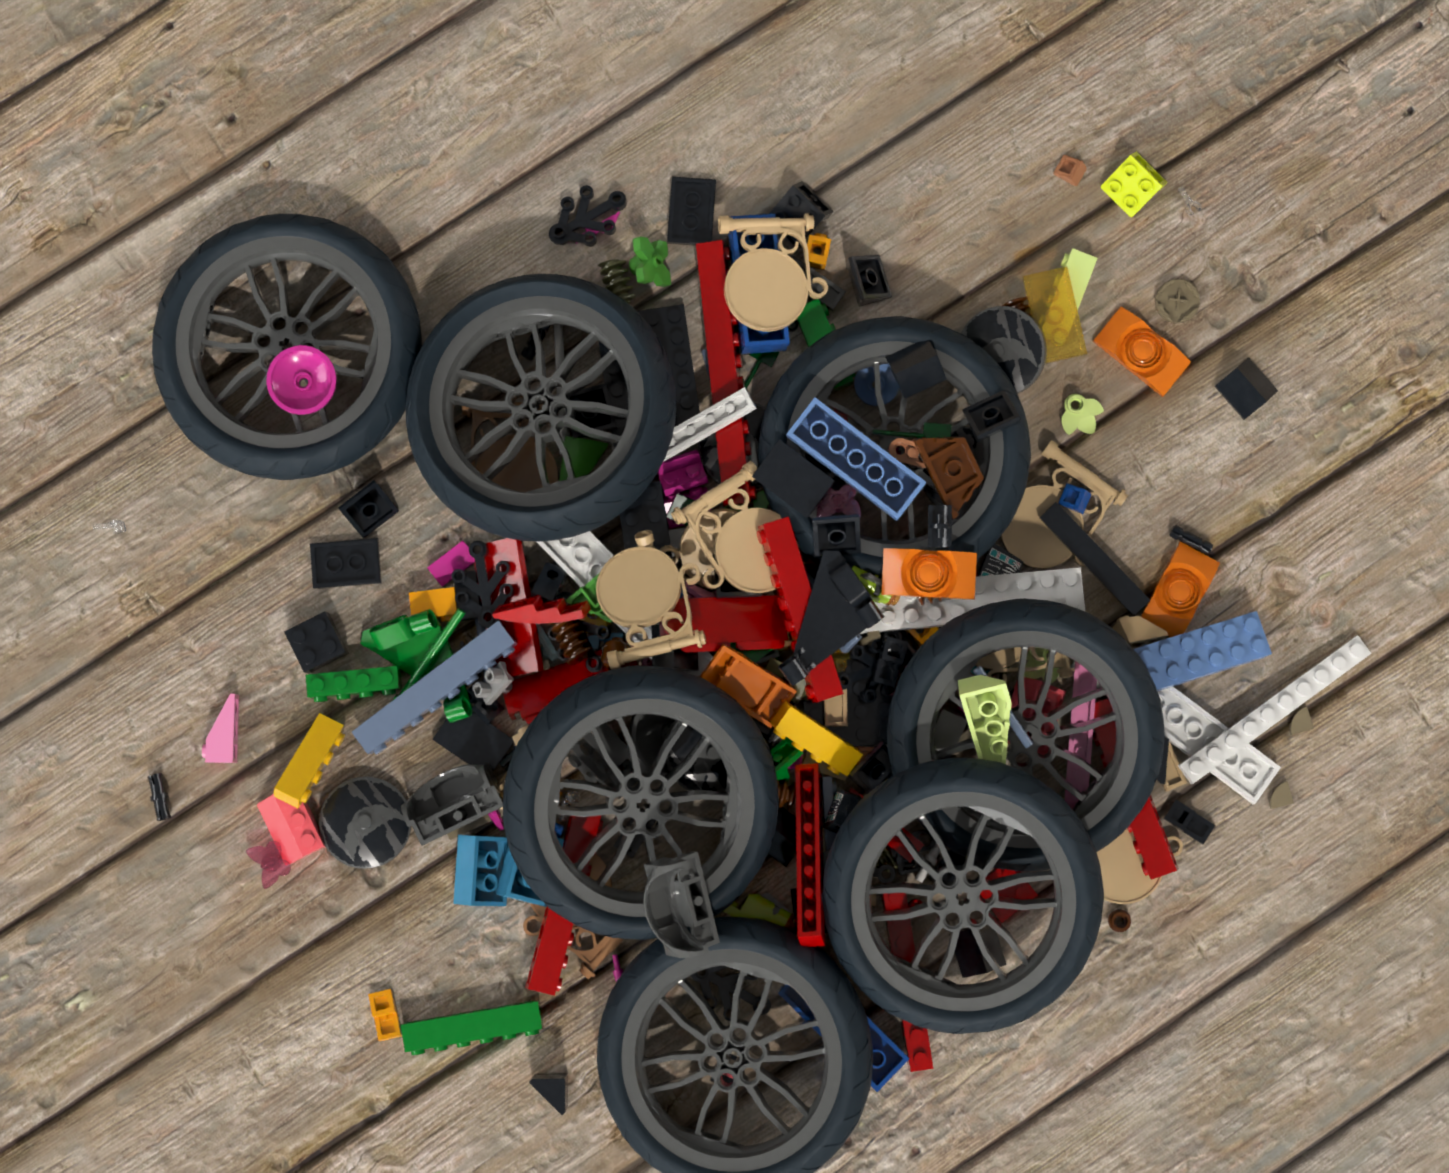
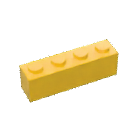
M786 700L770 722L774 727L773 732L782 739L788 737L793 741L791 744L800 751L806 749L811 753L809 756L818 763L824 761L828 764L827 768L836 775H839L841 772L848 776L863 755L858 748Z
M321 713L318 714L274 787V797L298 809L302 802L306 803L312 793L310 788L313 783L318 784L323 775L321 771L323 766L330 764L334 756L332 751L335 746L339 747L344 740L343 724Z

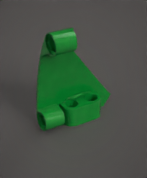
M427 609L409 617L402 615L363 630L360 644L412 676L443 629L435 613L431 609ZM448 640L422 678L454 655ZM465 684L459 688L461 692L455 697L444 699V712L446 718L451 723L472 715V707Z

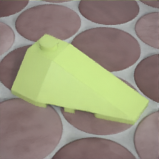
M984 675L958 680L960 699L978 759L1006 764L1009 719L1012 705L1006 681Z

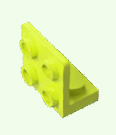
M1136 151L1101 185V189L1130 217H1133L1168 182Z

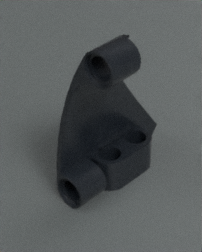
M824 550L793 655L778 666L791 686L803 680L813 668L866 628L874 626L884 618V615L870 597L871 595L839 551Z

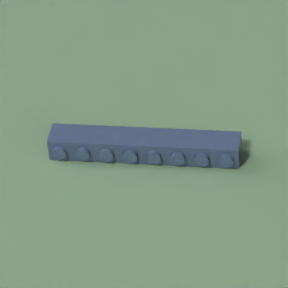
M497 621L352 731V734L367 754L375 753L377 755L387 748V742L391 739L396 741L405 734L404 730L410 725L415 727L424 720L422 716L428 711L433 713L442 706L440 702L447 697L452 699L461 692L459 688L465 683L470 685L479 678L478 673L482 670L487 671L489 668H493L497 664L496 660L502 655L505 658L515 651L514 646L518 643L501 621Z

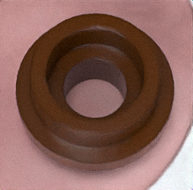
M1122 909L1112 911L1108 917L1109 927L1116 932L1126 931L1131 925L1129 913ZM1118 916L1123 918L1121 925H1117L1115 922Z

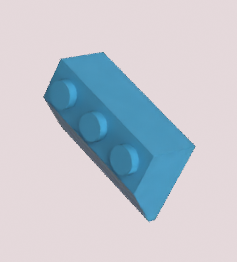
M458 835L453 904L506 906L507 897L496 895V890L508 849L507 837Z
M557 838L561 847H563L564 840ZM508 846L496 895L547 907L524 880Z

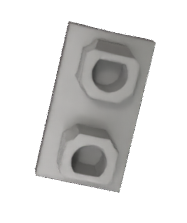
M499 662L494 668H489L485 672V678L482 682H476L472 686L475 696L483 698L486 705H491L502 692L508 693L512 689L513 678L507 672L506 663Z

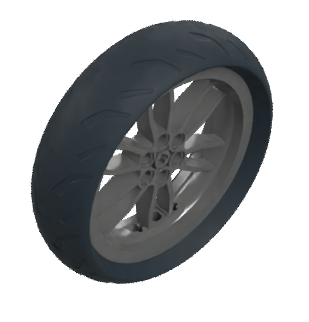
M529 274L507 278L495 284H490L459 302L440 320L422 345L411 371L406 397V427L410 447L419 470L431 490L450 510L468 523L489 533L520 541L540 542L574 537L608 523L625 511L647 489L658 473L672 440L676 418V390L672 369L658 336L648 322L624 299L608 289L583 279L558 274ZM552 324H563L588 333L589 335L566 356L552 377L547 378L545 352L538 328ZM531 331L536 347V371L526 374L519 360L513 338H515V335H523ZM506 338L510 356L522 381L518 387H513L493 377L469 372L467 369L488 345L496 340ZM599 340L609 352L587 372L566 383L565 380L576 362ZM614 360H617L627 385L628 409H621L599 402L569 400L570 397L592 383ZM466 379L491 386L505 393L506 397L505 401H479L459 397L456 394L461 380ZM534 382H540V386L537 389H530ZM556 387H562V391L558 395H552V391ZM524 398L521 405H514L516 399ZM540 404H543L542 410H538ZM454 405H461L484 412L512 413L511 417L488 432L467 454L464 453L455 429ZM560 409H567V413L564 416H557ZM576 413H603L627 418L623 434L615 435L590 428L575 420ZM523 419H529L527 426L519 427ZM550 424L551 428L548 432H541V428L544 425ZM563 427H569L591 438L616 443L617 446L607 460L593 473L576 478L572 460L561 438L560 430ZM515 430L517 433L506 451L484 474H481L472 465V462L494 442ZM535 436L536 462L543 487L528 492H520L493 482L492 479L515 458L529 437ZM555 440L563 455L568 477L567 480L550 484L546 471V443Z

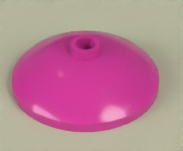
M299 345L283 350L273 359L268 368L266 383L272 400L281 409L296 415H306L322 409L331 400L336 389L337 376L332 362L323 352L314 347ZM303 379L308 380V384L305 387L300 385Z

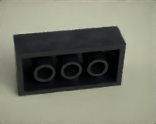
M661 481L651 482L640 497L620 514L625 549L638 547L634 536L643 530L652 531L655 549L660 550L661 547L670 545ZM671 551L665 552L672 559Z

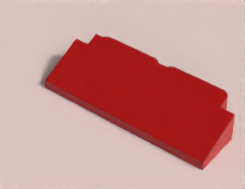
M505 538L486 543L489 553L484 559L488 582L496 572L498 562L505 561L511 566L510 572L502 578L491 594L492 604L500 595V586L505 583L511 584L514 587V594L508 597L504 604L531 597L522 541ZM502 564L500 566V571L505 572L507 566L506 564ZM506 586L503 590L505 595L510 593L509 586ZM491 613L485 615L486 621L492 619ZM500 620L518 644L514 646L515 651L504 658L502 655L496 660L497 664L505 662L507 672L512 677L543 671L536 623Z
M779 595L740 598H689L693 631L696 629L699 631L703 630L706 644L702 645V648H698V645L694 644L682 647L681 650L683 652L718 651L722 644L730 647V643L735 642L738 650L783 648L785 640L789 639L784 624L786 619L784 610H780L777 601ZM679 598L672 612L679 613L685 623L687 618L684 598ZM672 618L668 621L667 626L676 632L684 623L681 624L678 619ZM660 621V636L669 635L665 631L662 621Z
M602 650L595 652V654L601 655ZM586 658L574 665H568L566 662L549 670L512 681V689L508 693H503L508 714L512 720H515V713L520 712L523 721L530 725L539 712L562 691L598 673L590 672L586 668ZM595 659L591 662V666L594 668L597 665ZM630 662V666L637 665V662Z

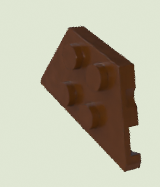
M965 437L913 439L943 504L952 505V519H955L958 516L957 512L964 502H968L973 490L984 479Z

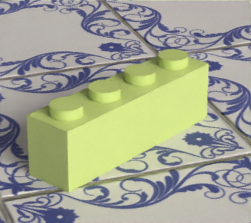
M1073 248L1069 254H1064L1060 266L1064 267L1061 275H1056L1052 285L1056 289L1053 295L1049 294L1044 306L1048 310L1046 315H1041L1038 321L1045 338L1062 345L1067 340L1098 259L1097 257Z

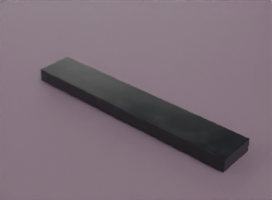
M1057 502L1039 517L1132 616H1135L1150 601Z

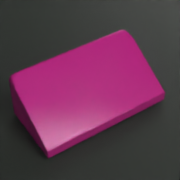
M461 541L428 566L427 569L443 587L452 580L454 570H465L475 560L470 555L467 544Z

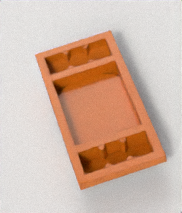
M1123 307L1118 309L1092 341L1162 397L1191 363L1175 345L1159 336L1142 319Z
M1180 541L1140 617L1167 631L1169 638L1183 634L1190 624L1202 597L1209 588L1220 562Z
M884 548L881 595L975 600L977 553Z
M722 644L700 675L701 678L714 684L734 698L750 716L770 728L772 727L770 724L771 720L785 700L790 702L797 693L794 687L780 677L762 668L742 653L725 644Z

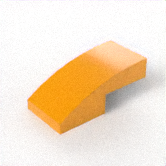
M392 989L368 994L378 1041L402 1037Z

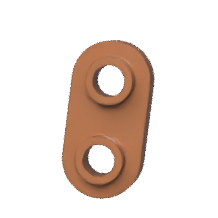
M897 438L891 442L888 450L889 454L899 462L921 469L926 468L924 462L918 459L919 452L914 441ZM899 446L904 448L902 455L896 453V448Z

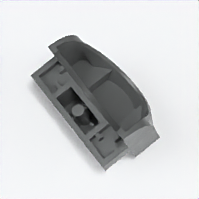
M606 723L598 726L599 736L613 762L618 768L622 765L624 771L631 768L628 746ZM589 732L572 748L567 755L568 760L574 768L580 770L586 781L614 788L618 785L619 780L603 758L593 734ZM638 758L641 772H649L647 766ZM630 778L627 786L633 787L638 782V778Z
M467 764L447 770L423 784L401 805L405 822L408 827L412 825L421 846L503 807V799L496 786L498 781L490 764Z
M692 851L675 858L663 857L644 864L647 876L644 892V911L652 931L663 943L666 955L677 958H690L708 953V947L718 944L720 941L698 852Z

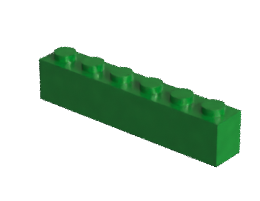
M533 1000L405 1022L401 1024L405 1053L411 1052V1055L424 1054L425 1049L434 1048V1052L448 1049V1045L457 1044V1048L471 1045L470 1041L479 1040L480 1044L494 1041L493 1037L502 1036L503 1040L516 1038V1034L525 1032L526 1036L539 1034V1030L543 1029L544 1025L540 1000Z

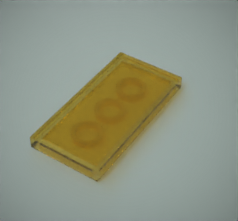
M1062 267L1023 276L1022 279L1031 317L1039 324L1045 336L1047 345L1045 364L1087 355L1068 268Z

